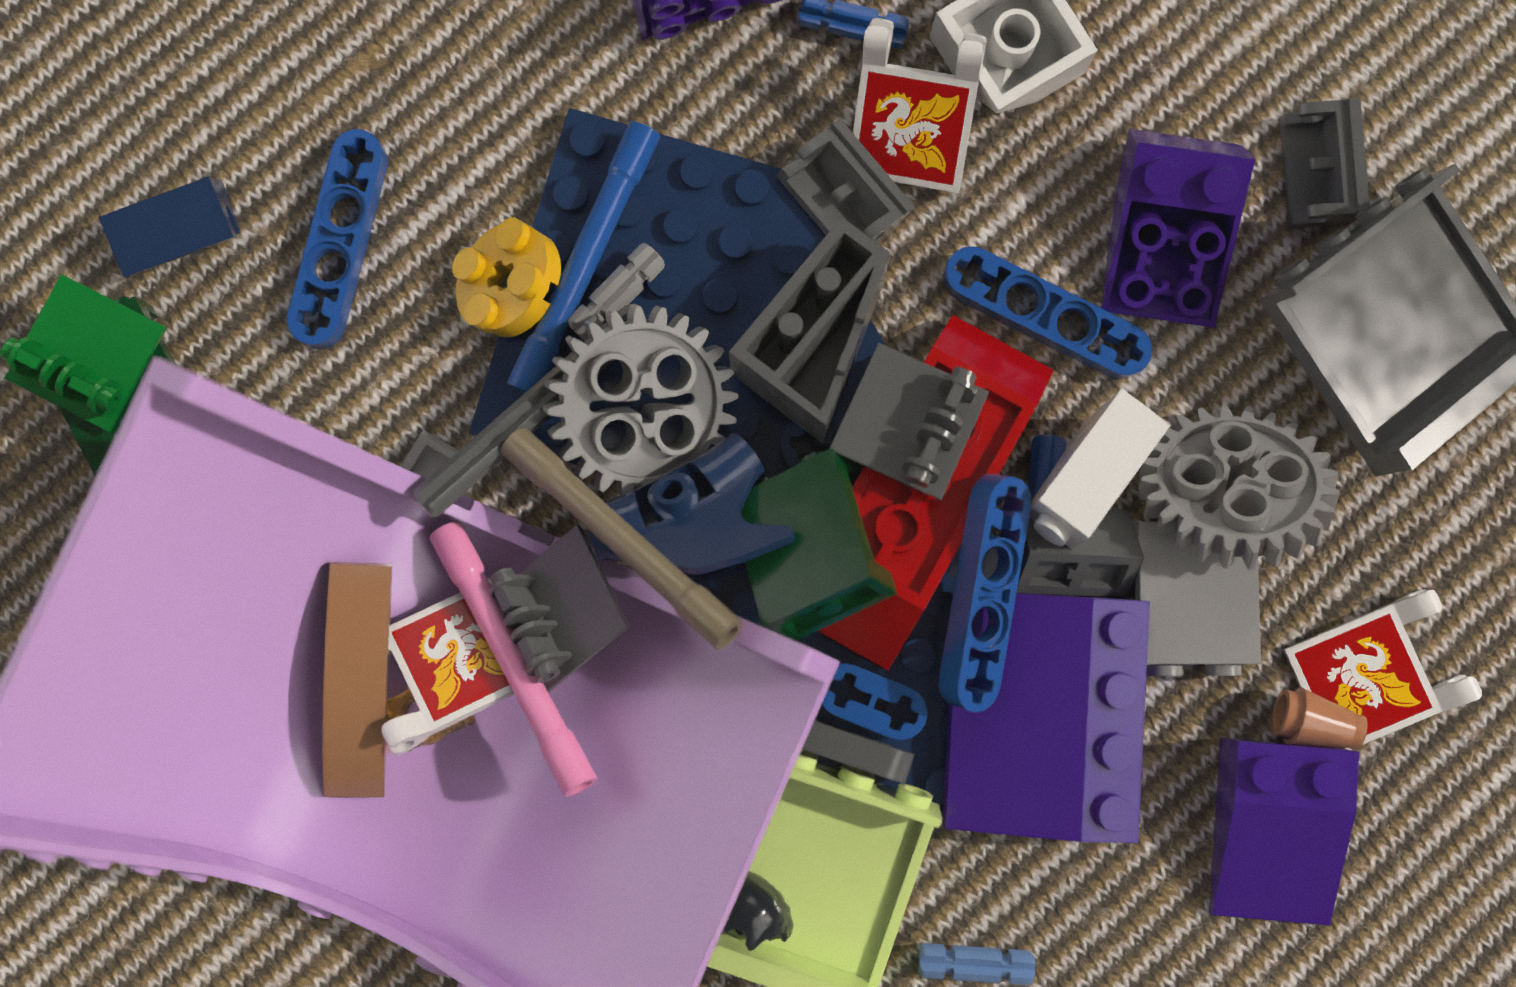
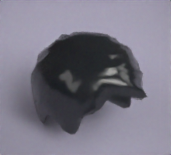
M748 871L721 935L735 929L739 936L745 935V945L749 951L755 950L766 939L769 941L781 939L782 942H786L791 937L794 927L790 907L786 904L780 891L760 875Z

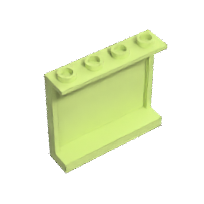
M802 749L749 869L750 872L760 875L781 892L786 904L790 907L794 923L791 937L786 942H782L781 939L772 941L766 939L755 950L749 951L745 945V935L739 936L735 929L720 935L707 967L766 987H879L934 827L939 828L941 825L940 806L938 803L932 802L933 796L921 788L909 784H899L896 790L875 783L876 777L872 773L843 764L840 770L819 764L817 763V755Z

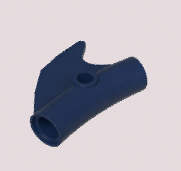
M732 433L700 456L665 476L625 495L605 502L683 573L699 575L743 563L788 545L795 539L793 529L790 526L751 524L742 518V509L751 488L757 480L765 475V471L761 461L750 445L735 433ZM587 529L592 546L600 562L609 558L624 562Z

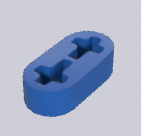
M846 663L838 665L833 676L834 680L841 681L845 673H851L855 676L853 686L870 694L866 705L852 699H847L843 707H839L833 704L835 694L827 690L822 702L823 707L839 718L892 739H910L920 733L926 724L928 712L926 703L918 692L858 666ZM901 695L910 698L908 708L916 713L915 719L912 723L901 722L898 729H892L889 727L891 717L882 711L874 709L876 700L881 698L891 703H897Z

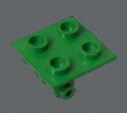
M61 274L27 337L20 340L11 337L2 346L0 357L7 361L9 369L4 379L111 432L167 327Z

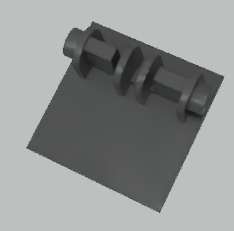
M878 343L830 448L834 449L838 455L941 501L989 392L973 385L977 377L965 368L954 367L950 375Z
M581 525L573 527L520 574H515L513 568L507 567L498 570L491 576L493 585L490 588V593L493 598L498 600L502 611L509 612L504 618L506 628L515 629L511 634V639L514 644L519 646L525 659V670L528 675L535 676L539 683H544L548 692L630 628Z

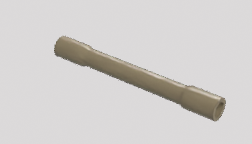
M523 427L514 431L505 440L501 448V454L540 489L546 490L675 608L678 616L717 651L722 650L736 638L743 626V622L706 588L695 584L565 467L562 459L533 433Z

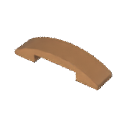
M330 562L323 685L324 797H385L387 743L382 734V726L386 723L392 564Z

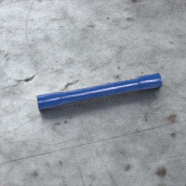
M629 121L608 166V175L563 268L558 286L555 285L548 300L550 305L539 320L534 332L527 338L506 384L525 393L552 370L554 366L552 359L553 357H558L560 344L569 327L568 319L577 310L634 187L641 181L661 138L660 134L652 128L636 121Z

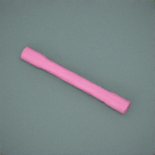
M455 521L439 527L430 535L429 539L451 581L459 588L540 743V750L565 797L580 793L598 780L574 733L566 727L544 683H539L535 676L527 674L525 670L526 662L520 648L511 639V634L515 629L506 628L504 618L507 614L502 611L498 600L493 598L490 593L491 584L485 575L484 565L462 523Z

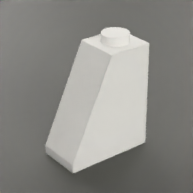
M1124 389L1119 390L1085 421L1031 501L1029 517L1035 521L1033 524L1035 530L1049 542L1058 546L1066 544L1071 549L1087 540L1171 425Z

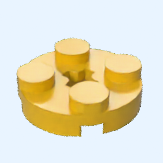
M509 217L501 224L485 232L472 247L462 249L456 255L452 265V273L457 278L455 293L457 307L461 316L473 327L485 333H493L499 337H514L534 326L543 317L550 303L543 300L549 290L550 282L558 286L561 275L560 255L554 242L521 220ZM511 271L510 275L507 277V287L503 289V280L506 277V275Z

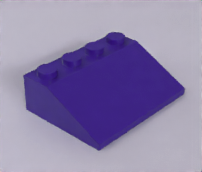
M1016 593L1001 687L996 700L986 710L976 713L951 704L948 706L943 828L1076 842L1138 843L1150 601ZM985 607L979 609L972 620V633L975 638L983 634L988 624V613ZM971 648L970 654L979 657L980 651ZM974 678L967 679L965 687L973 686Z

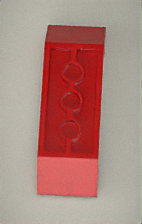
M954 315L948 321L923 363L950 375L954 367H961L971 371L977 377L973 385L989 392L941 501L867 467H863L852 489L874 561L891 572L897 594L816 631L886 672L891 667L925 610L962 543L969 497L973 486L986 474H1000L1036 409L1054 371Z

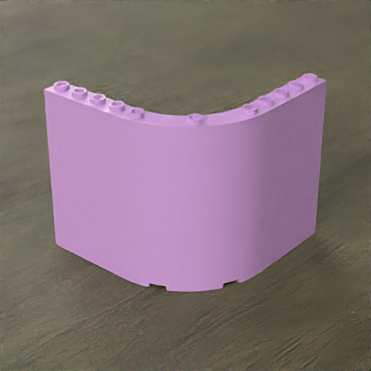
M154 356L0 679V851L2 848L15 849L27 857L47 863L56 862L58 856L61 855L73 857L84 865L102 870L109 869L113 862L124 864L134 871L150 876H159L161 870L166 869L173 870L178 875L197 882H206L209 876L258 887L298 900L297 906L301 910L316 917L329 919L334 914L387 938L416 954L415 962L423 969L442 976L449 975L458 981L457 987H698L840 661L741 617L738 618L743 622V626L739 634L728 646L717 651L678 616L675 608L634 570L609 559L601 562L598 560L630 628L548 692L566 727L574 733L598 778L593 785L573 796H564L540 750V743L516 696L513 695L431 735L422 743L401 755H394L387 744L384 798L324 797L323 685L330 562L392 564L390 623L392 625L460 593L459 588L453 584L429 539L430 535L439 527L455 521L462 523L484 565V572L488 579H491V576L498 570L507 567L513 568L515 574H520L561 538L464 495L441 515L433 518L424 512L413 496L414 490L426 478ZM393 654L388 656L386 722L402 715L420 711Z

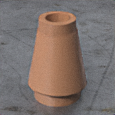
M1302 687L1297 688L1295 691L1282 690L1276 699L1271 717L1272 733L1283 737L1284 742L1290 745L1359 750L1365 741L1368 728L1365 716L1355 714V712Z

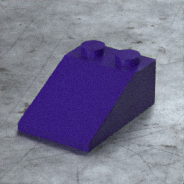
M1220 737L1209 913L1211 915L1330 925L1356 815L1359 751Z

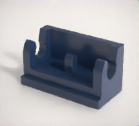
M210 176L98 217L124 278L135 276L148 269L221 242L237 238V234L241 233L223 181Z

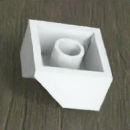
M956 0L936 12L929 36L953 75L956 72L958 50L964 35L971 33L986 37L987 42L976 98L995 113L1038 102L1085 74L1098 51L1066 0Z

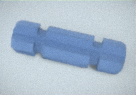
M924 943L920 946L918 952V971L920 976L931 979H944L946 974L951 975L952 980L1000 984L1001 979H1006L1009 981V984L1028 986L1034 980L1035 958L1028 950L1008 949L1007 954H1002L1000 948L953 945L952 950H946L944 944Z

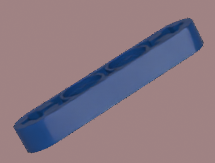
M352 129L344 132L335 140L331 149L288 310L287 324L290 333L298 341L313 349H326L333 346L341 339L345 331L388 168V156L385 148L372 133L362 129ZM361 146H365L367 152L373 157L371 163L362 162L358 169L356 180L362 186L367 187L364 192L350 184H339L340 179H344L352 184L355 167L347 157L349 153L358 154ZM344 198L357 200L360 205V215L357 221L347 227H339L333 224L331 210L334 204ZM330 252L342 254L346 261V269L343 275L332 282L320 280L316 272L319 259L324 254ZM312 287L326 294L338 295L336 302L324 297L321 311L330 320L327 328H317L314 336H311V329L303 324L306 315L315 316L317 314L321 301L316 295L310 294Z
M975 246L963 247L954 252L945 266L943 273L944 286L948 293L956 300L1108 377L1118 380L1129 379L1141 372L1150 362L1153 352L1152 344L1148 335L1138 326L985 249ZM970 261L977 263L980 266L978 275L990 283L994 282L997 273L1007 278L999 286L995 293L994 301L991 302L984 298L991 287L978 281H974L970 288L962 286L960 284L962 274L955 270L956 265L966 268ZM1022 285L1032 290L1037 302L1034 312L1021 316L1010 311L1005 300L1008 289L1013 286ZM1066 311H1074L1081 314L1086 320L1088 328L1084 339L1072 342L1063 338L1057 330L1059 315ZM1103 325L1109 331L1101 339L1118 345L1124 339L1130 340L1132 342L1130 352L1137 356V360L1130 359L1121 366L1115 362L1117 352L1114 349L1101 344L1096 348L1094 354L1088 351L1087 347L1096 339L1100 327Z
M986 474L980 478L973 486L969 497L939 676V689L945 701L974 713L982 712L989 708L996 700L1001 687L1031 510V495L1028 486L1021 479L1001 474ZM998 496H1004L1003 508H996ZM990 529H1000V537L990 535ZM994 547L998 553V565L995 572L990 577L985 578L982 572V560L985 553ZM985 607L988 613V624L983 634L975 638L972 633V620L976 612ZM970 649L979 650V657L971 655ZM974 678L973 686L965 687L967 679Z

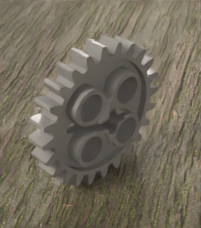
M630 304L627 321L625 322L616 310L607 309V327L604 329L587 319L584 321V326L589 339L583 343L576 338L567 336L565 340L574 352V355L570 360L562 357H553L552 362L564 371L562 379L546 380L544 386L559 394V400L544 405L543 411L548 415L560 417L561 419L559 423L547 430L548 435L552 439L568 438L569 440L558 452L559 456L564 461L573 460L581 456L576 464L574 473L581 479H584L597 470L594 486L602 492L606 491L612 482L616 480L617 494L622 496L631 492L634 484H637L638 488L665 476L706 452L711 444L717 445L724 440L725 437L717 432L719 425L736 423V418L722 411L723 404L738 399V393L724 389L721 386L722 382L734 375V371L726 366H714V363L724 353V349L718 345L702 348L709 334V331L705 328L698 326L686 334L689 325V317L678 313L667 326L666 308L654 306L648 321L645 319L642 307L636 304ZM676 355L681 366L680 374L671 384L661 385L656 375L657 367L666 356ZM616 359L622 365V379L614 388L603 390L598 386L597 372L606 361ZM641 390L658 399L676 397L685 393L692 395L691 402L687 404L647 403L642 406V415L624 405L608 407L598 411H591L589 409L592 401H636L640 399ZM680 415L684 424L680 437L674 442L663 443L660 437L661 425L668 417ZM614 420H623L626 426V436L623 442L617 447L603 448L601 432L605 425Z
M1222 405L1219 417L1215 418L1204 408H1199L1195 423L1182 415L1177 416L1175 430L1168 428L1140 468L1139 480L1141 482L1138 496L1139 499L1146 501L1145 517L1159 518L1157 526L1159 536L1173 532L1177 533L1174 548L1178 551L1190 544L1198 546L1197 560L1200 562L1205 560L1211 552L1220 554L1222 568H1228L1233 557H1242L1248 570H1254L1257 556H1264L1272 566L1278 567L1283 550L1290 556L1299 559L1302 556L1305 543L1315 547L1319 544L1322 530L1328 531L1340 494V490L1335 488L1338 471L1327 469L1331 457L1329 452L1313 453L1317 441L1315 436L1301 439L1295 437L1298 428L1296 422L1280 428L1275 426L1276 413L1274 412L1269 413L1261 421L1254 419V412L1250 406L1244 409L1241 417L1233 416L1227 405Z

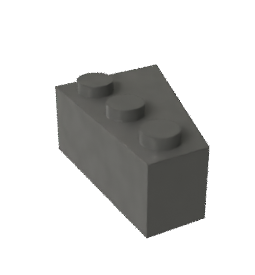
M841 217L729 351L730 369L734 371L733 376L823 445L884 284L890 253L843 217Z

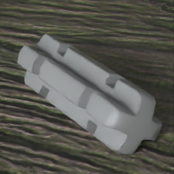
M645 243L640 244L627 257L629 263L625 267L620 264L588 297L590 303L587 306L581 304L569 317L568 324L570 328L582 340L585 341L588 338L584 321L587 319L591 320L601 327L606 321L607 309H613L618 312L624 306L629 305L644 289L642 283L645 280L651 282L664 269L663 258L651 246Z

